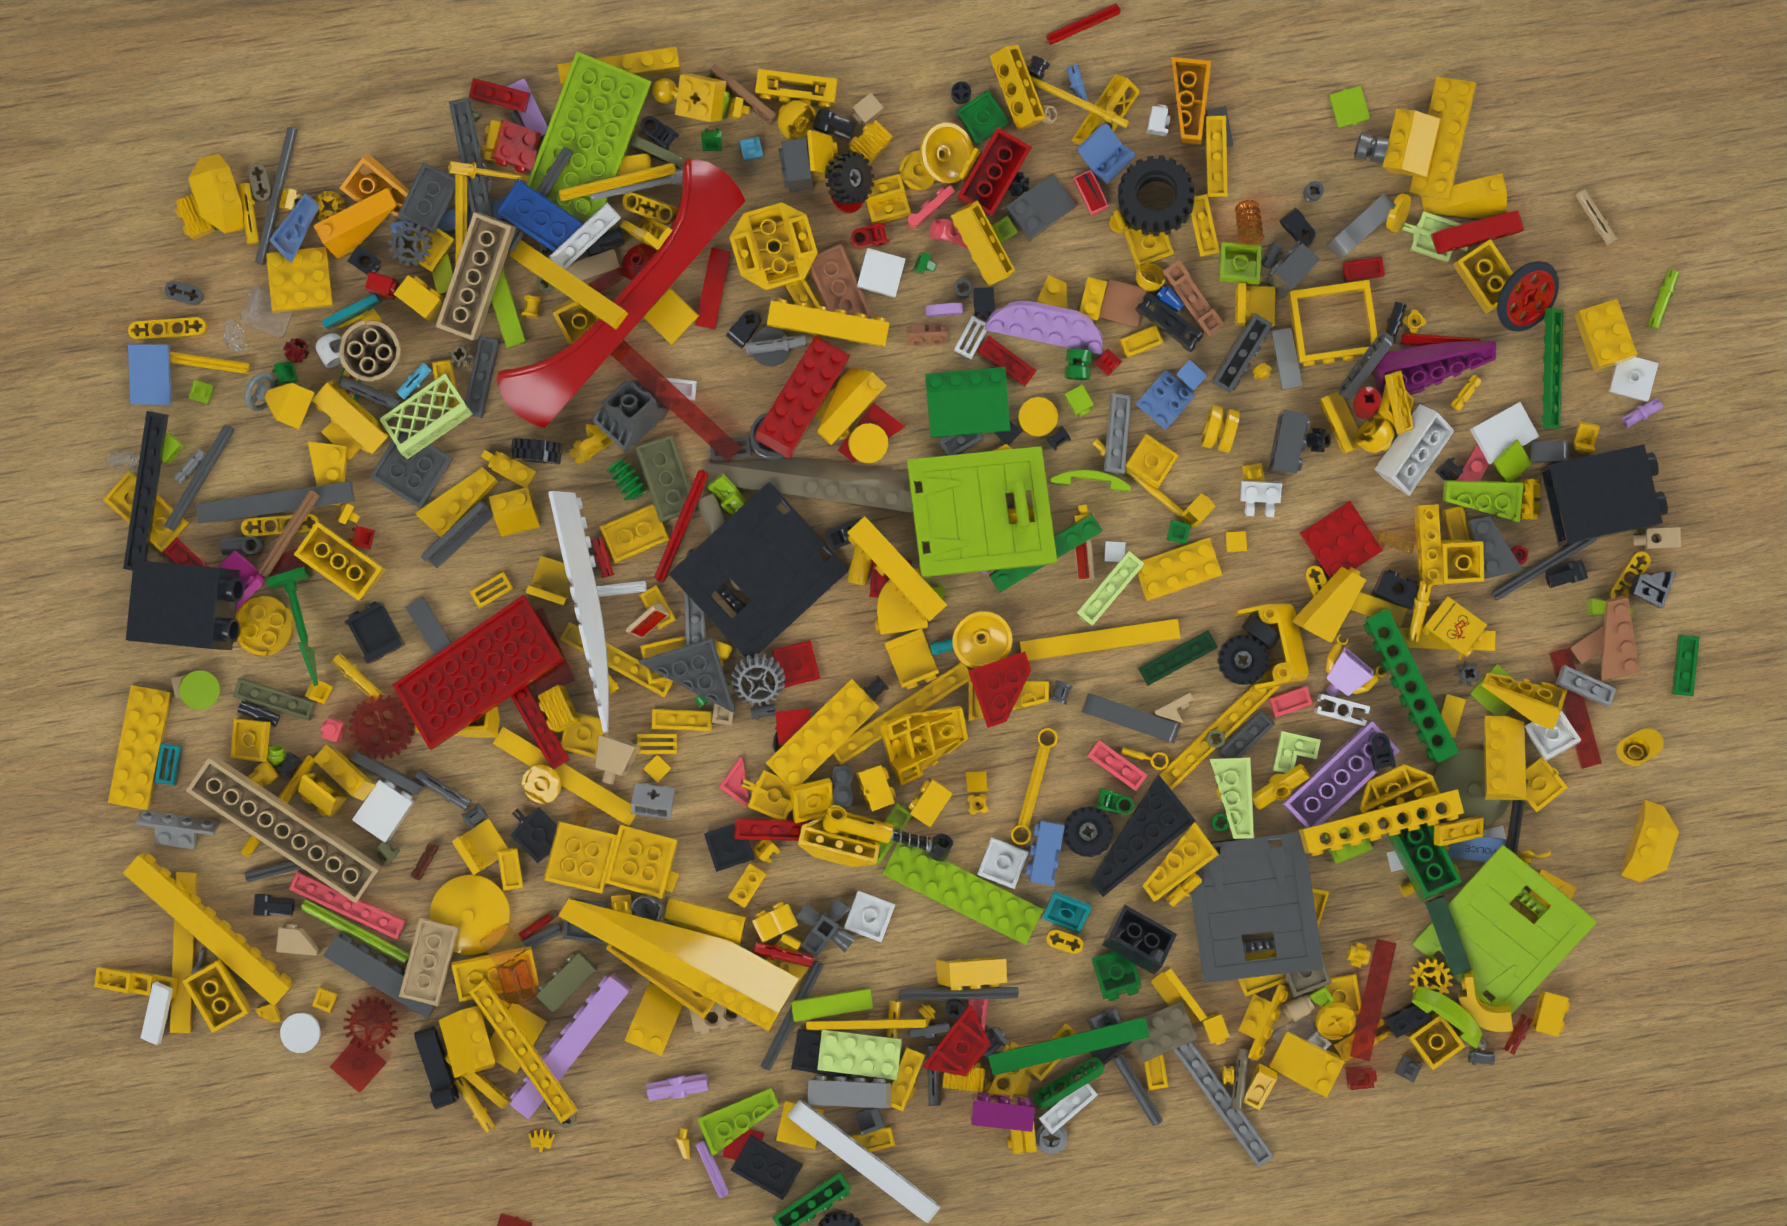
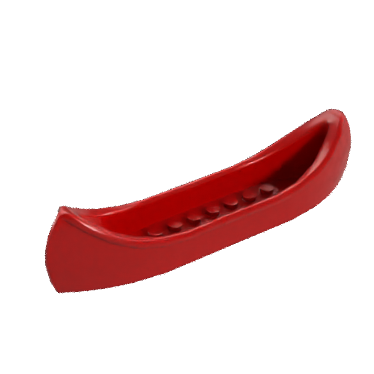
M688 159L684 162L679 209L670 228L673 231L659 250L655 252L653 257L613 301L628 313L617 329H614L598 318L577 340L552 357L535 364L498 372L496 381L500 393L516 415L533 425L546 428L743 205L745 199L741 190L726 172L702 160Z

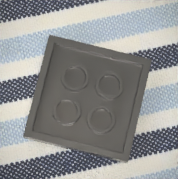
M400 432L399 442L403 443L406 441L409 433ZM392 440L370 475V478L422 509L453 458L429 444L409 459H406Z

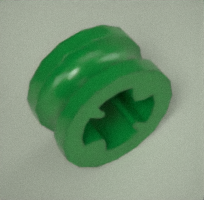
M1222 813L1215 814L1211 819L1212 827L1217 831L1226 830L1229 827L1227 816ZM1222 816L1221 819L1225 818L1226 823H1223V827L1219 828V825L1216 826L1215 822L1218 821V817Z

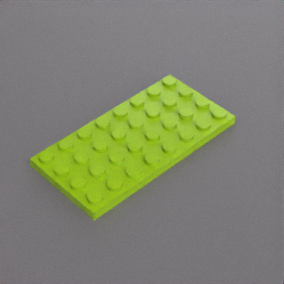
M576 51L527 185L537 191L563 147L569 148L573 151V155L546 198L585 223L607 203L608 198L592 200L590 195L562 201L559 197V190L617 176L652 81Z

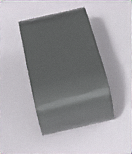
M1530 442L1531 462L1558 463L1568 461L1569 442Z

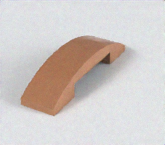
M1179 259L1162 271L1176 295L1184 303V307L1207 336H1210L1225 325L1214 308L1210 307L1189 277L1190 274Z

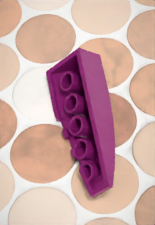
M1495 341L1448 342L1411 347L1386 353L1373 369L1377 390L1382 397L1386 385L1384 375L1401 370L1405 390L1410 395L1420 393L1431 384L1436 386L1443 383V379L1452 375L1457 377L1468 368L1473 370L1496 360Z

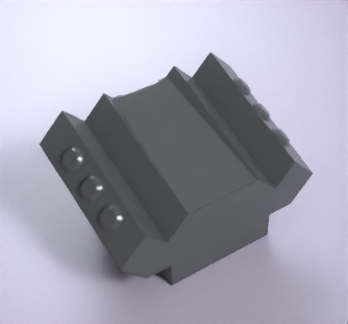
M625 380L602 401L603 407L597 411L593 422L623 451H630L634 443H639L650 429L656 427L659 419L665 418L669 409L638 380H631L630 382Z

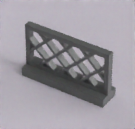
M481 500L446 534L423 552L421 558L438 568L494 517L492 509Z

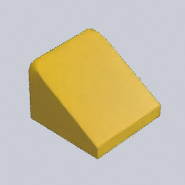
M986 771L965 772L967 792L988 791Z

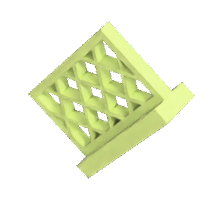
M444 374L382 416L380 421L396 444L399 452L406 459H409L469 418L473 413L465 404L448 376ZM446 381L448 384L447 392H437L438 386ZM426 394L432 395L430 405L421 403L422 397ZM436 396L445 397L443 407L434 405ZM449 398H456L460 403L454 408L447 407ZM408 406H415L413 416L404 415L405 409ZM420 407L429 408L426 418L417 417ZM433 409L442 410L441 417L431 419ZM392 417H399L397 427L389 426L386 421ZM403 418L412 419L410 429L401 428ZM416 420L425 421V426L420 431L414 430ZM400 432L409 433L408 439L400 443L398 440Z
M1128 551L1078 610L1079 619L1093 626L1143 567L1144 563Z

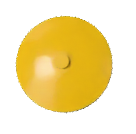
M468 874L449 880L437 891L430 907V920L459 927L453 952L462 955H477L492 949L505 936L511 919L510 904L504 891L494 881L480 875Z

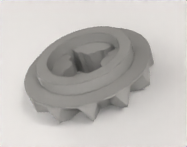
M1042 1124L1037 1129L1035 1135L1038 1148L1047 1154H1056L1062 1151L1067 1143V1133L1064 1127L1061 1126L1053 1133L1054 1136H1057V1139H1054L1050 1146L1049 1140L1043 1137L1048 1136L1050 1132Z

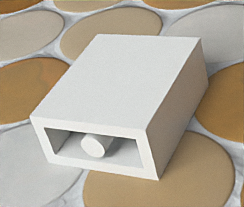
M381 779L377 782L375 788L352 819L383 842H388L416 802L412 799L413 796L405 790L399 791L395 788L396 784L387 779Z

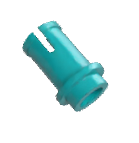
M952 638L938 642L934 640L933 643H930L932 655L939 656L940 653L954 650Z

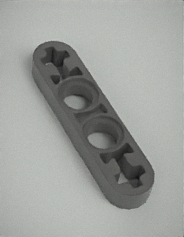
M1383 331L1376 337L1341 384L1338 391L1341 396L1346 399L1354 396L1391 347L1394 340L1393 336Z
M354 750L350 757V760L413 794L419 795L423 788V785L360 751Z

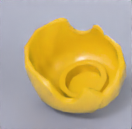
M1145 262L1142 266L1139 265L1136 271L1137 284L1145 291L1158 290L1165 283L1163 269L1156 264Z

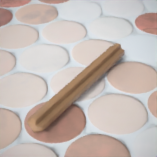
M313 490L307 493L259 567L258 573L267 577L318 500V493Z

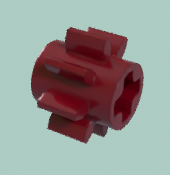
M291 338L290 342H286L283 348L286 351L284 356L290 362L302 363L303 359H307L310 353L307 351L308 345L302 339Z

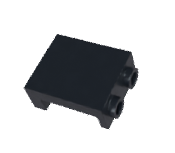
M376 601L366 605V610L361 613L355 611L349 614V619L345 621L364 654L363 658L366 664H371L405 646L384 603H377Z

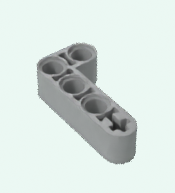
M1384 193L1328 244V247L1340 260L1344 258L1388 217L1391 208L1394 209L1395 207L1394 202Z

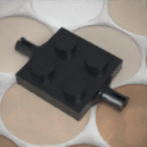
M540 807L528 816H525L517 808L512 815L520 823L510 836L539 864L546 856L550 855L557 824Z

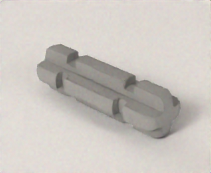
M198 449L193 454L194 457H190L180 468L181 471L176 472L174 475L175 480L183 483L187 476H190L205 458L206 453Z

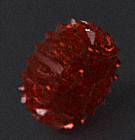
M366 997V1004L359 999L358 1003L360 1006L357 1007L355 1004H352L351 1006L355 1011L347 1010L346 1012L348 1015H351V1018H344V1021L350 1022V1024L344 1026L343 1029L350 1030L351 1032L345 1036L347 1038L353 1036L350 1043L354 1044L358 1041L356 1046L358 1049L363 1044L364 1051H368L369 1045H371L372 1051H376L377 1044L380 1049H383V1041L387 1044L391 1043L387 1039L388 1036L396 1037L394 1033H391V1030H398V1027L393 1026V1023L399 1022V1019H392V1016L397 1014L395 1010L389 1012L392 1005L388 1004L384 1007L386 1003L384 999L381 1000L380 1004H378V997H374L373 1003H371L370 997ZM371 1008L369 1015L365 1019H356L361 1011ZM377 1008L385 1013L387 1023L377 1020ZM373 1018V1022L381 1025L372 1027L373 1029L369 1030V1026L361 1022L366 1023L370 1021L369 1019ZM355 1025L365 1028V1040L358 1036ZM376 1030H386L380 1038L371 1041Z

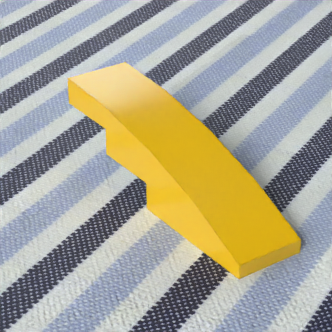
M97 967L94 987L150 996L152 984L159 982L173 988L171 998L173 999L176 998L178 978L138 971Z

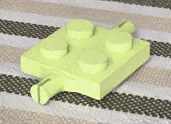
M1423 211L1416 226L1404 222L1402 230L1413 233L1410 251L1448 263L1452 251L1437 254L1431 234L1461 224ZM1468 247L1461 248V250L1467 251Z

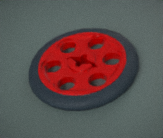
M1542 261L1530 262L1521 266L1508 278L1500 292L1497 303L1499 320L1506 329L1510 331L1528 330L1544 319L1546 308L1553 307L1558 295L1559 278L1552 265ZM1536 274V278L1531 282V278ZM1546 283L1545 288L1541 290L1542 285ZM1521 284L1519 290L1515 292L1516 287ZM1541 301L1540 306L1536 308L1537 303ZM1515 303L1514 308L1510 311L1511 305ZM1526 311L1524 317L1520 319L1521 314Z

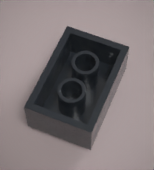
M1124 904L1116 913L1102 946L1154 975L1163 966L1177 934Z

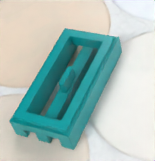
M167 743L160 744L154 783L176 785L182 746ZM166 748H169L164 780H162L161 775L163 769ZM176 749V750H175V756H174V763H173L172 775H171V781H169V775H170V769H171V763H172V757H173V750Z

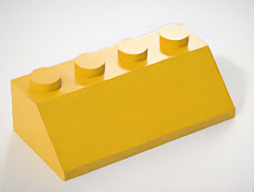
M316 522L294 553L296 557L358 601L377 584L387 570L320 522Z
M1485 716L1483 721L1485 800H1526L1524 721L1508 716Z

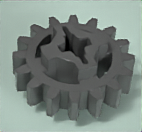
M410 222L409 227L406 223H402V229L396 226L397 233H390L393 240L388 241L389 244L393 245L389 251L395 252L392 258L396 259L399 257V264H403L406 261V266H411L412 262L417 266L419 265L418 260L425 262L424 256L431 255L427 251L428 248H433L432 245L428 244L432 237H426L429 231H421L422 225H418L415 228V223ZM406 231H414L417 234L410 236ZM400 239V247L398 248V240ZM408 241H413V242H414V243L412 244L413 248H408V247H407V246L409 245V242H408ZM423 241V248H422V250H421V249H420V245H421V242ZM407 253H411V254H412L413 256H415V257H414V258H408V257H405L404 255L407 254Z

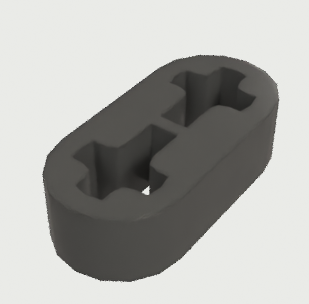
M177 281L168 282L164 289L167 297L190 305H199L204 299L201 289ZM175 285H177L176 288L181 290L182 294L175 293L173 296L170 289L175 288ZM196 291L195 293L198 295V298H194L193 301L191 297L186 296L187 292L193 294Z

